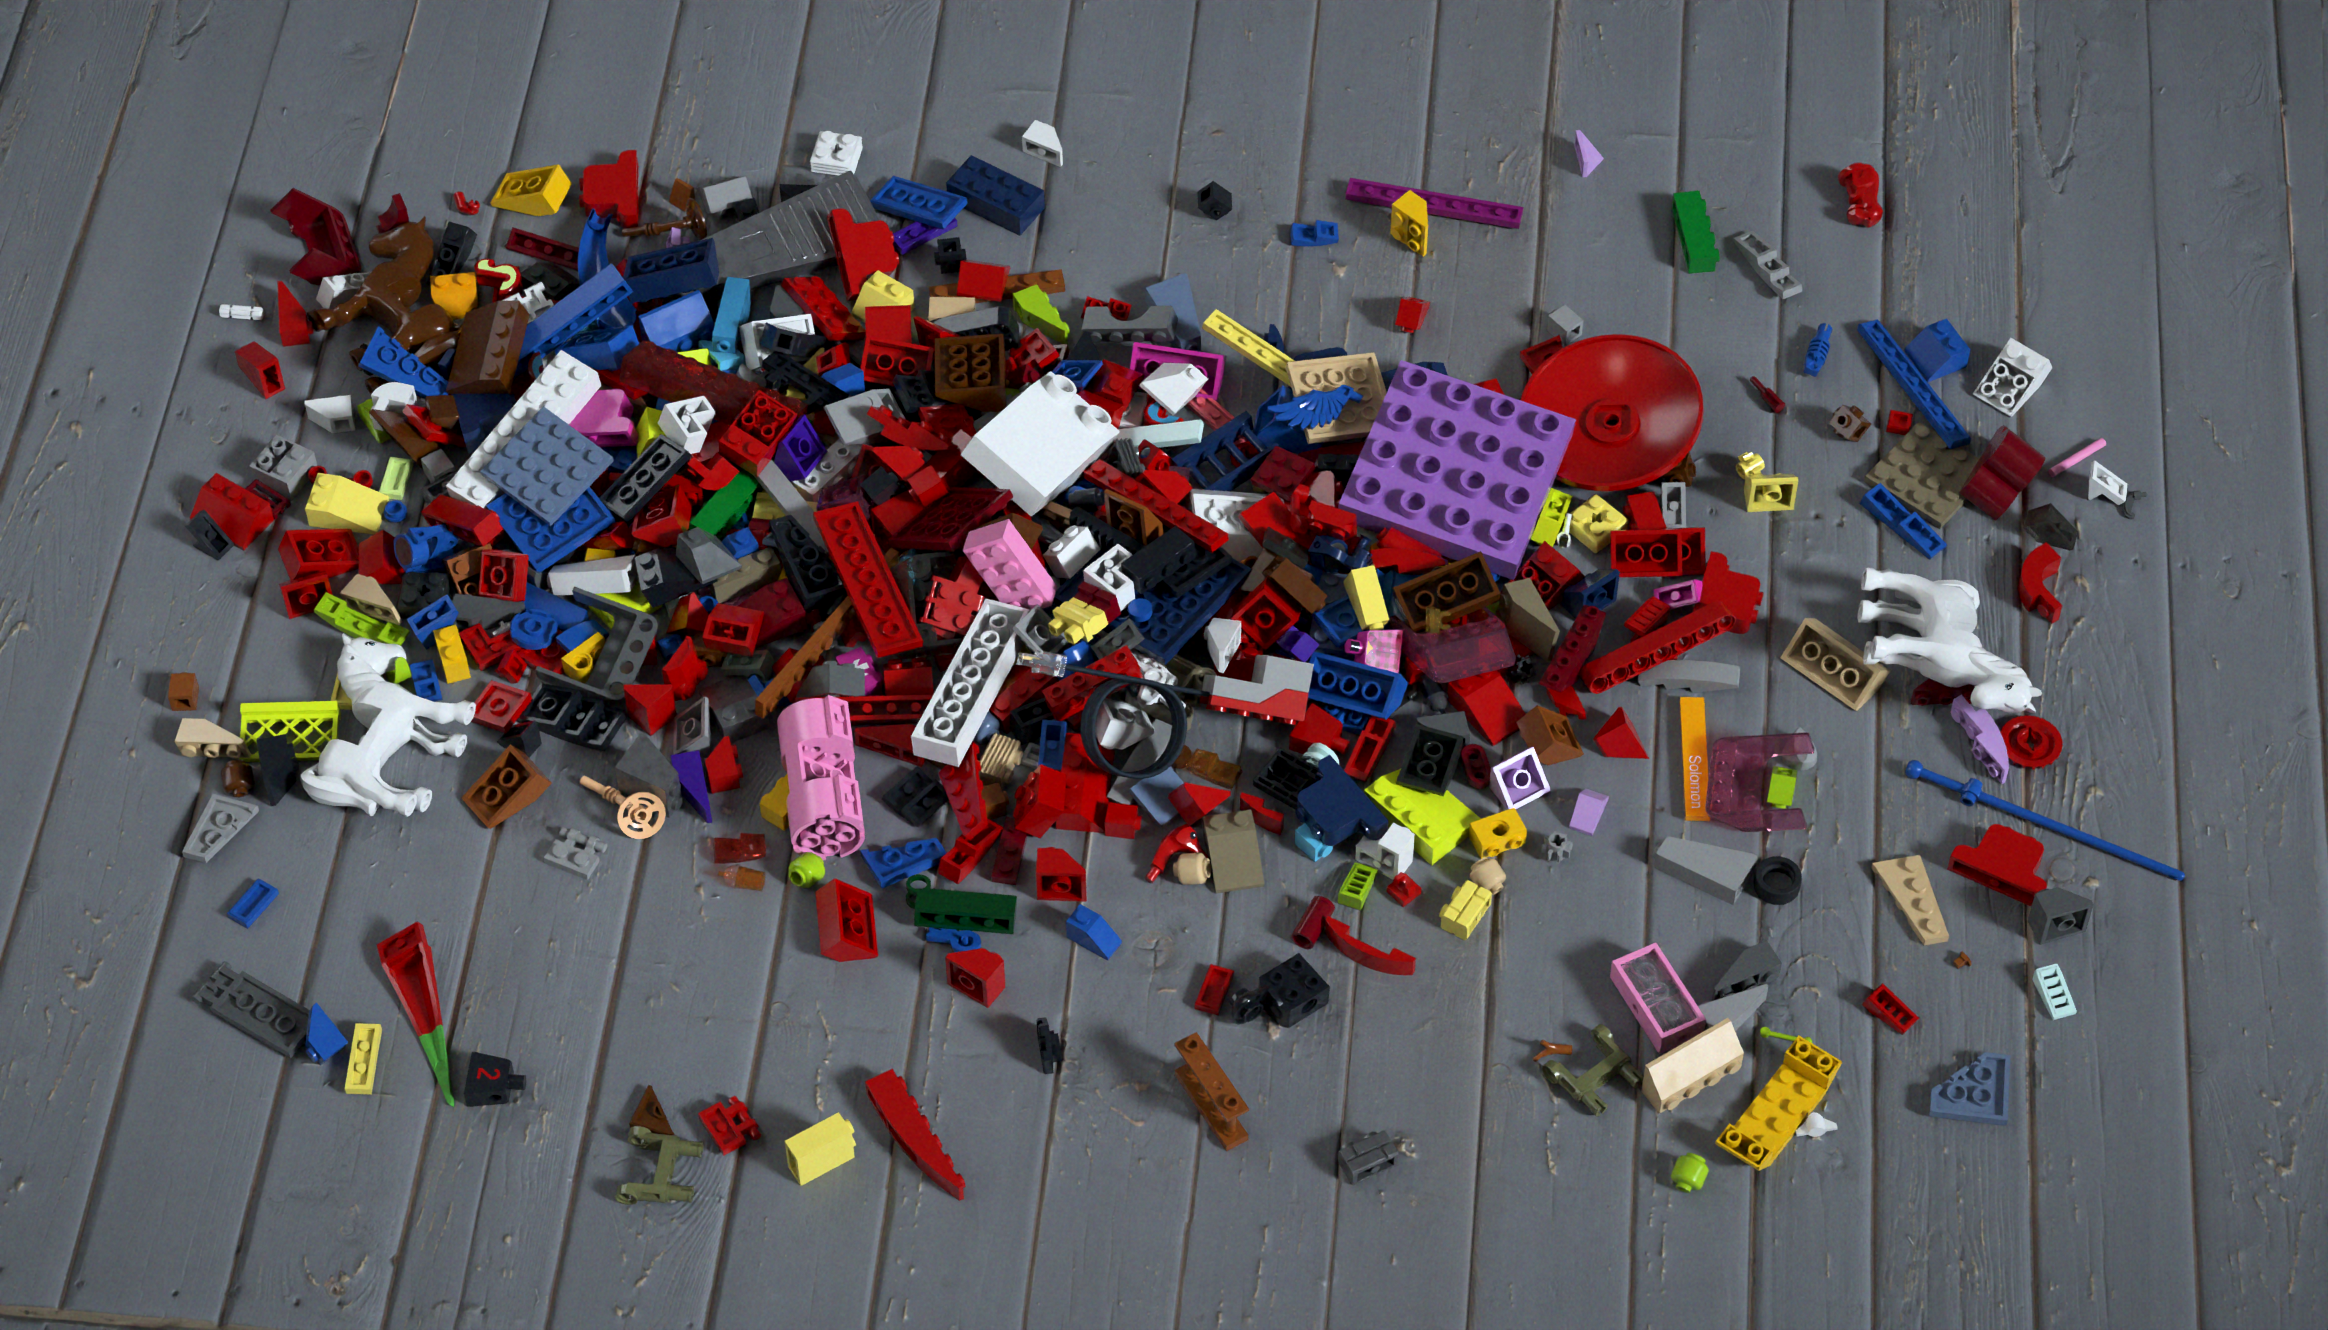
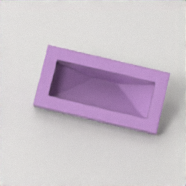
M1576 130L1574 146L1582 177H1587L1604 158L1581 130Z

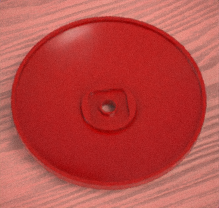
M1601 335L1577 341L1564 347L1537 368L1527 382L1521 396V401L1576 419L1573 435L1555 479L1585 490L1619 491L1635 488L1656 480L1677 466L1685 458L1695 444L1703 423V396L1700 384L1691 367L1668 347L1653 340L1632 335ZM1610 420L1618 421L1616 425H1607V422Z

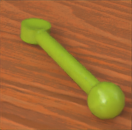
M1768 1027L1760 1029V1036L1763 1038L1772 1036L1794 1041L1797 1038L1770 1031ZM1810 1037L1804 1038L1812 1043V1039Z

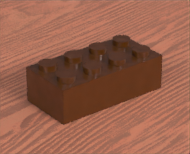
M1480 551L1393 587V597L1410 635L1414 636L1429 628H1436L1499 602L1500 591Z

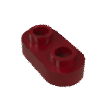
M1477 744L1465 746L1461 752V762L1468 783L1477 789L1488 787L1490 785L1491 767L1485 750Z

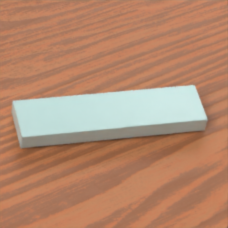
M1192 420L1118 429L1120 433L1114 439V442L1116 439L1120 440L1122 438L1124 441L1125 438H1130L1134 446L1138 447L1146 439L1158 448L1201 443L1204 423L1202 420Z

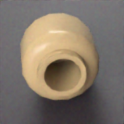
M1183 853L1178 857V861L1174 862L1173 873L1183 885L1204 884L1211 875V863L1209 858H1206L1203 853Z
M1484 857L1470 867L1472 870L1469 876L1470 880L1477 884L1478 887L1491 891L1492 895L1504 888L1502 883L1506 879V874L1495 859Z

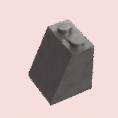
M640 733L615 767L619 791L626 798L637 792H649L656 795L664 804L666 817L670 818L674 811L680 809L683 803L678 772L644 733ZM639 798V800L642 799L650 802L651 804L654 803V801H652L649 798Z

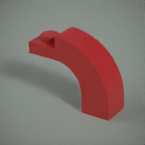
M2046 542L2035 548L2025 559L2019 579L2018 591L2022 604L2028 612L2037 608L2039 614L2052 624L2059 620L2062 605L2045 588L2042 581L2058 572L2061 557Z

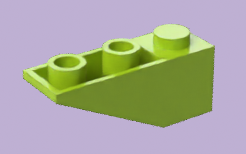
M1036 284L1013 293V309L1023 324L1033 329L1038 328L1042 334L1061 344H1068L1069 327L1065 321H1061L1057 308L1051 306L1045 291L1042 292Z

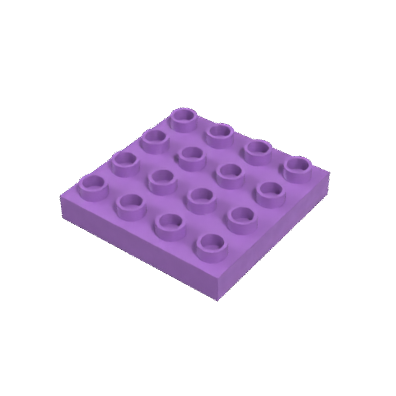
M1401 360L1341 497L1338 509L1356 514L1357 526L1379 533L1384 527L1389 529L1392 526L1437 550L1443 556L1457 561L1481 551L1490 572L1514 580L1573 435L1576 419Z

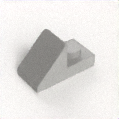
M1685 482L1661 483L1659 507H1661L1666 528H1686Z

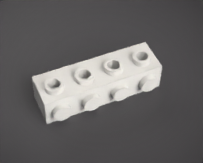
M838 439L827 449L828 452L806 479L792 481V485L794 488H797L805 501L826 502L829 496L835 490L840 489L844 482L852 476L862 444L843 446L841 440ZM866 444L875 447V444Z

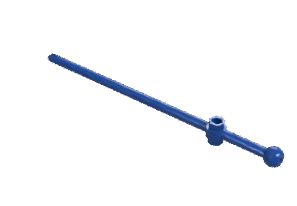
M1917 760L1909 761L1905 773L1911 779L1921 777L1961 794L1960 802L1966 806H1973L1979 800L2181 881L2185 877L2184 872L1982 792L1983 784L1975 778H1970L1967 783L1962 784L1923 768L1922 763Z

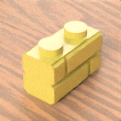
M1469 880L1465 881L1462 887L1457 886L1451 897V903L1449 905L1444 904L1439 914V917H1441V928L1451 934L1454 933L1455 936L1463 940L1468 939L1490 907L1492 899L1491 891L1478 887L1477 884Z

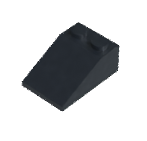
M677 547L657 548L635 557L641 591L652 608L718 582V580L715 579L701 584L676 556Z

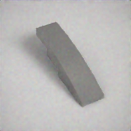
M1753 230L1734 238V243L1752 268L1782 299L1802 292V284L1790 275L1789 266L1777 257V250Z
M1667 660L1639 674L1638 682L1640 686L1664 684L1666 690L1690 687L1692 693L1733 689L1739 687L1740 667L1707 661Z
M1156 718L1152 724L1154 733L1138 743L1121 771H1139L1155 763L1168 745L1172 725ZM1118 776L1107 797L1116 803L1132 805L1135 799L1128 790L1142 779Z

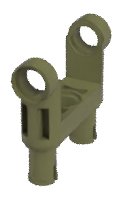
M1599 1024L1592 1029L1591 1035L1597 1044L1596 1047L1606 1058L1576 1079L1560 1062L1557 1063L1554 1060H1549L1542 1066L1543 1074L1552 1084L1558 1083L1576 1102H1583L1596 1117L1600 1116L1599 1111L1602 1114L1606 1111L1608 1104L1594 1091L1616 1075L1623 1076L1634 1089L1638 1088V1085H1642L1644 1077L1631 1064V1058L1614 1042L1610 1030L1603 1024Z
M631 1127L628 1142L640 1147L639 1149L660 1151L653 1185L633 1182L621 1184L616 1189V1201L625 1205H633L637 1201L666 1203L670 1200L692 1203L693 1198L691 1197H694V1186L672 1185L671 1181L676 1157L678 1158L679 1155L701 1158L703 1141L681 1140L677 1135L655 1134L645 1127Z

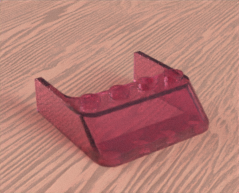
M1487 607L1468 614L1467 620L1469 623L1455 628L1450 627L1442 631L1426 634L1415 633L1396 615L1390 616V630H1403L1401 652L1435 682H1450L1510 667L1515 664L1516 656L1506 626Z
M1789 733L1723 737L1716 740L1711 752L1705 804L1707 815L1742 832L1806 829L1807 823L1801 808L1761 810L1765 767L1768 760L1781 755L1813 754L1814 746L1810 734Z

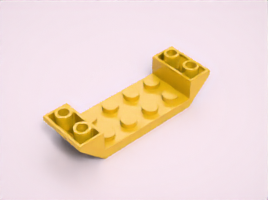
M1798 1035L1785 1052L1783 1064L1736 1124L1733 1126L1729 1123L1715 1141V1144L1758 1171L1769 1167L1794 1136L1796 1130L1804 1123L1825 1096L1842 1061Z

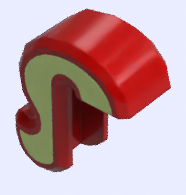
M487 258L475 263L474 269L478 284L500 288V301L504 300L507 295L519 293L521 296L523 283L521 273L517 267L511 264L495 266V261Z

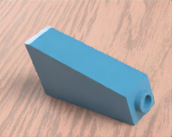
M727 277L712 334L713 351L736 354L741 340L739 326L747 323L751 312L749 279Z

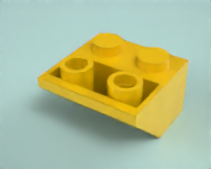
M1409 190L1392 204L1390 234L1423 257L1427 253L1426 200Z

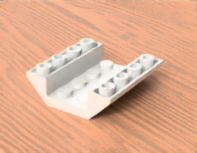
M1192 489L1185 496L1187 510H1192V513L1228 533L1229 541L1221 547L1233 559L1240 562L1249 556L1259 557L1263 548L1240 521L1238 516L1241 512L1269 494Z

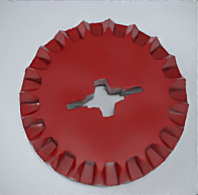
M2030 715L2015 717L2009 720L2000 731L2006 745L2008 759H2011L2014 765L2017 763L2022 765L2023 769L2026 766L2031 767L2033 770L2036 767L2043 769L2048 764L2052 765L2055 760H2058L2062 751L2063 742L2059 731L2049 721L2040 717ZM2029 735L2032 744H2034L2032 749L2029 747V744L2027 743Z

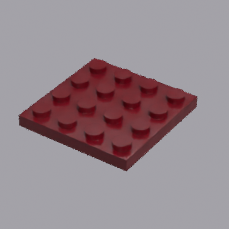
M948 487L946 489L948 491L947 494L926 506L892 535L888 541L892 548L954 551L961 546V543L967 538L970 531L976 530L978 526L989 522L992 519L991 516L997 511L1004 509L1007 506L1006 503L1013 498L1010 489Z

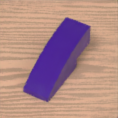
M1294 626L1290 627L1272 644L1283 653L1300 662H1306L1319 646L1306 632L1299 631Z

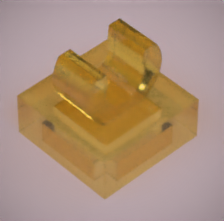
M1426 607V631L1429 633H1440V628L1444 630L1450 629L1449 624L1441 623V618L1443 616H1450V612L1446 610L1440 611L1437 607Z

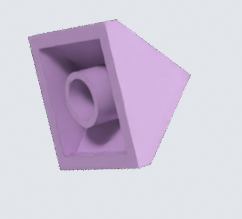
M1529 747L1491 767L1489 788L1507 810L1514 807L1517 809L1551 791L1534 747Z

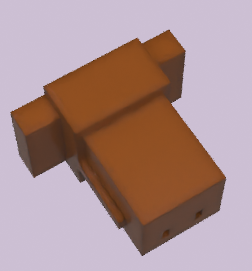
M1961 951L1960 957L1954 960L1953 964L1959 969L1967 964L1971 966V960Z

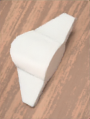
M1813 1112L1796 1130L1797 1137L1804 1135L1812 1137L1822 1136L1827 1131L1838 1130L1837 1123L1824 1119L1820 1114Z

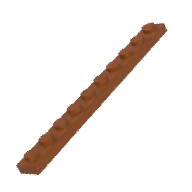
M890 548L884 555V558L892 575H894L899 567V551ZM849 596L845 598L755 699V715L763 719L769 712H773L779 700L790 693L792 686L796 681H800L804 677L810 665L816 664L820 654L830 648L834 638L844 632L850 620L856 619L858 615Z

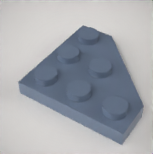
M1984 1052L1972 1064L1964 1066L1951 1075L1950 1079L1932 1088L1929 1116L2006 1126L2008 1121L2011 1055Z

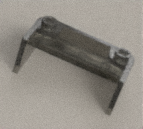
M953 551L914 555L889 568L915 624L916 612L913 580L925 578L931 569L957 566ZM927 623L916 624L923 639V646L896 653L895 656L900 659L956 654L962 639L938 640L937 632L932 625Z

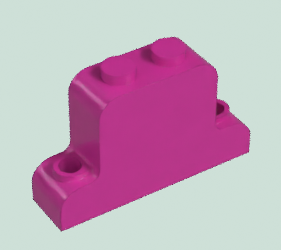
M621 389L597 390L569 424L599 447L637 446L639 434L634 427V422L630 420L634 407Z

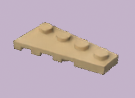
M1916 855L1872 863L1871 869L1875 875H1879L1886 891H1890L1896 900L1895 904L1907 916V922L1922 944L1930 945L1948 942L1949 934L1921 856Z

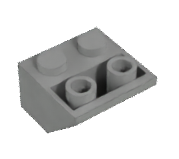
M276 435L249 467L265 485L292 501L309 481L308 471L318 465L314 451Z

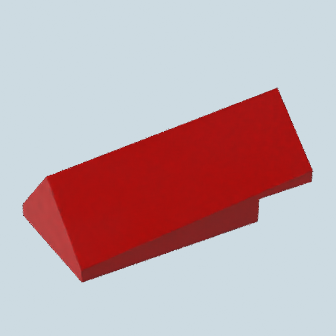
M1705 527L1611 530V569H1617L1620 572L1619 577L1704 574L1706 570Z

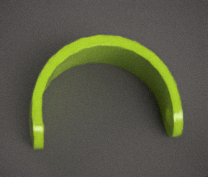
M404 657L396 658L395 670L386 672L389 682L398 684L411 678V671Z

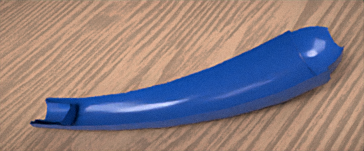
M592 208L580 240L578 253L580 286L598 274L602 269L609 266L606 238L607 229L613 214H609L606 218H601L596 214L595 209ZM626 297L601 315L598 320L594 321L599 329L625 325L634 326L637 310Z

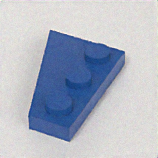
M937 838L907 842L905 846L892 848L891 845L883 846L882 850L869 852V849L860 850L862 859L882 889L940 864V859L947 853Z

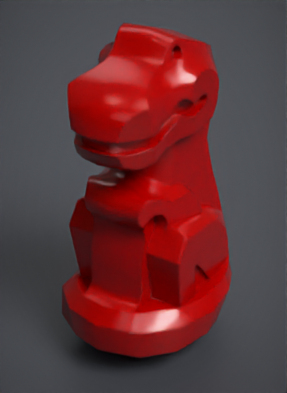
M1853 163L1845 167L1838 175L1840 185L1847 189L1849 195L1848 201L1851 206L1847 210V219L1852 225H1864L1870 228L1881 220L1883 214L1882 207L1877 201L1879 175L1869 164Z

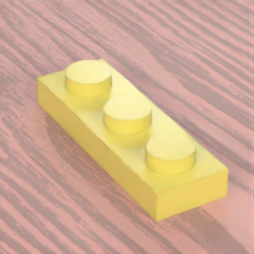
M355 1023L345 1084L346 1094L372 1095L382 1033L381 1024Z

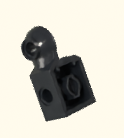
M1298 953L1260 976L1257 989L1249 991L1246 988H1242L1231 997L1230 1004L1232 1006L1233 1022L1237 1025L1251 1022L1265 1010L1279 1025L1290 1028L1328 1004L1330 986Z

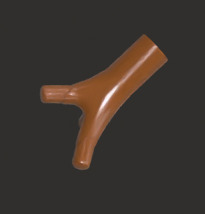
M1541 1040L1540 1045L1544 1046L1545 1049L1534 1056L1533 1061L1536 1062L1540 1058L1552 1054L1572 1055V1045L1554 1044Z

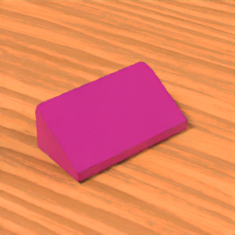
M1694 579L1653 589L1654 597L1668 604L1671 609L1700 603L1703 585L1702 581Z

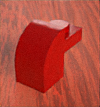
M718 452L706 465H703L692 455L685 466L690 473L696 476L693 481L706 490H718L725 487L739 472L735 466Z

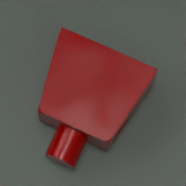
M1312 703L1305 712L1304 721H1299L1289 735V750L1304 754L1313 743H1321L1332 751L1335 750L1346 754L1350 747V741L1342 738L1343 724Z

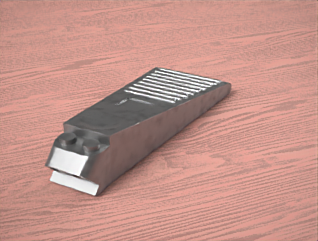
M847 171L702 239L713 238L715 241L719 267L717 285L710 288L695 289L688 293L673 294L666 298L660 297L665 305L700 290L704 301L711 299L716 301L722 299L727 277L749 279L750 290L783 281L784 278H794L837 265L838 262L827 221V216L831 210L846 209L856 224L879 221V218L858 177L854 176L852 171Z

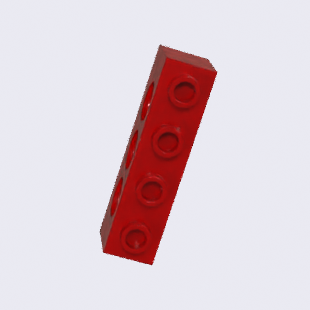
M1127 645L1085 667L1143 678L1138 662ZM1075 672L1042 690V693L1056 721H1063L1083 710L1094 690L1113 678ZM1126 684V685H1123V686H1120V687L1114 689V690H1113L1112 692H1110L1107 696H1109V695H1111V694L1117 692L1118 690H1120V689H1122V688H1124V687H1126V686H1128V685H1130V684Z

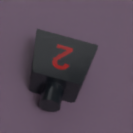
M478 1052L471 1053L464 1089L467 1107L506 1104L509 1102L511 1090H525L526 1075L514 1074L512 1061Z

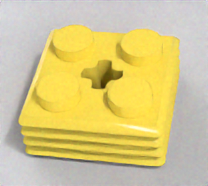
M1597 494L1569 513L1572 514L1569 533L1594 553H1598L1610 543L1611 530H1627L1628 519Z

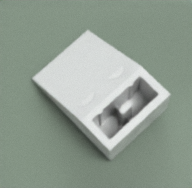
M2010 338L1973 392V395L2012 417L2041 386L2052 369L2050 360Z

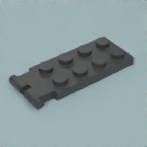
M224 961L210 976L211 981L214 983L211 984L206 981L191 997L192 1000L197 1004H200L201 1001L211 1006L212 1013L291 1058L306 1041L309 1009L243 971L237 974L231 970V965Z

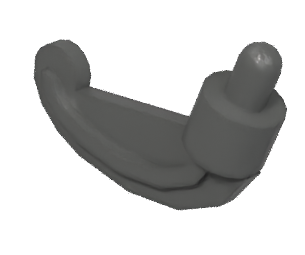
M2139 490L2126 494V501L2122 503L2124 515L2128 519H2134L2135 514L2131 512L2134 500H2141V497H2146V492L2141 493Z

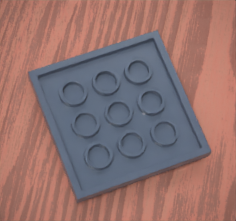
M543 406L480 472L483 477L549 526H552L614 460L611 455Z

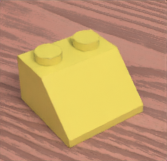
M877 270L864 283L851 314L865 323V307L910 305L912 311L915 308L913 290Z
M1781 473L1746 476L1744 496L1747 512L1794 510L1798 477L1794 474Z

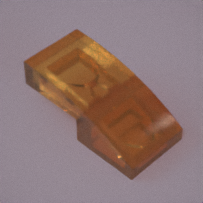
M1196 749L1186 764V769L1193 774L1231 790L1242 774L1240 765L1221 761L1218 754L1201 749Z

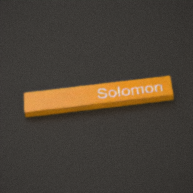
M1680 697L1685 821H1710L1704 697Z

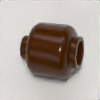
M244 760L229 761L221 770L223 790L228 794H233V797H244L248 795V791L254 788L255 781L252 766L245 763Z

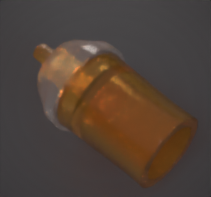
M736 864L728 867L725 872L719 871L718 876L724 877L725 883L733 889L741 888L762 891L766 872Z

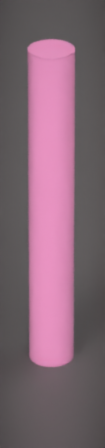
M2103 438L2096 440L2048 470L2051 477L2057 476L2106 446V441Z

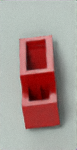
M1406 548L1371 550L1375 569L1397 565L1399 574L1449 565L1448 560L1420 550Z
M1370 717L1344 769L1349 777L1367 782L1396 729L1394 720Z
M987 818L988 825L972 840L964 837L962 833L956 839L955 846L940 859L938 874L959 884L987 854L1001 834L1003 827Z

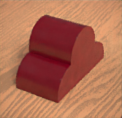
M2003 425L1995 432L1959 493L1996 521L2009 508L2017 495L2035 477L2046 457Z

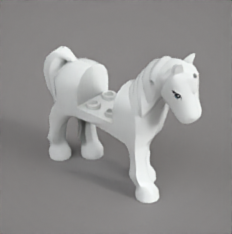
M1874 568L1864 569L1861 583L1862 590L1871 591L1878 588L1895 590L1896 598L1917 602L1921 605V608L1916 609L1907 604H1891L1881 600L1875 603L1869 600H1861L1858 610V623H1871L1872 621L1900 623L1919 631L1922 638L1902 634H1894L1889 638L1874 636L1873 642L1867 641L1865 645L1864 664H1876L1877 662L1899 664L1916 670L1923 676L1948 687H1961L1967 684L1976 685L1971 694V703L1973 706L1984 710L1996 709L2010 713L2022 711L2036 712L2030 701L2032 697L2041 696V690L2032 687L2029 678L2022 668L1982 648L1979 638L1972 633L1977 625L1976 609L1980 604L1979 593L1973 586L1958 580H1937L1932 582L1917 575L1893 572L1890 569L1877 571Z
M343 633L344 646L341 656L337 661L338 680L341 682L347 697L352 700L354 716L369 730L366 735L360 738L358 745L340 739L330 740L320 754L318 764L300 774L302 786L307 794L318 803L332 806L358 807L369 816H374L379 805L384 809L395 810L406 817L410 816L414 809L424 812L427 810L432 799V791L430 789L419 787L415 790H402L391 787L381 779L380 770L388 758L410 740L418 742L431 755L437 756L446 752L451 756L460 757L467 745V736L458 732L451 735L434 734L421 724L417 716L427 717L441 724L457 721L460 724L468 725L474 717L476 704L466 700L459 703L433 702L413 695L396 683L385 681L380 675L395 670L396 658L404 657L406 659L403 647L398 644H385L363 637L350 638Z

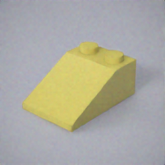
M318 473L305 507L309 526L327 529H351L352 532L374 535L379 531L389 496L342 476Z

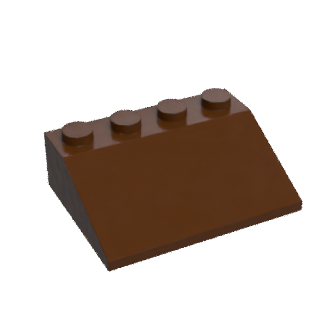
M496 301L465 313L446 389L447 394L511 393L529 319V313L520 301Z
M1003 334L935 338V396L982 412L1004 410L1007 407Z

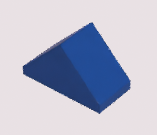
M851 363L825 372L821 376V378L850 396L865 392L864 372Z

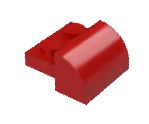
M634 517L628 523L621 518L615 519L616 523L585 542L584 545L587 549L614 551L632 548L636 539L631 533Z

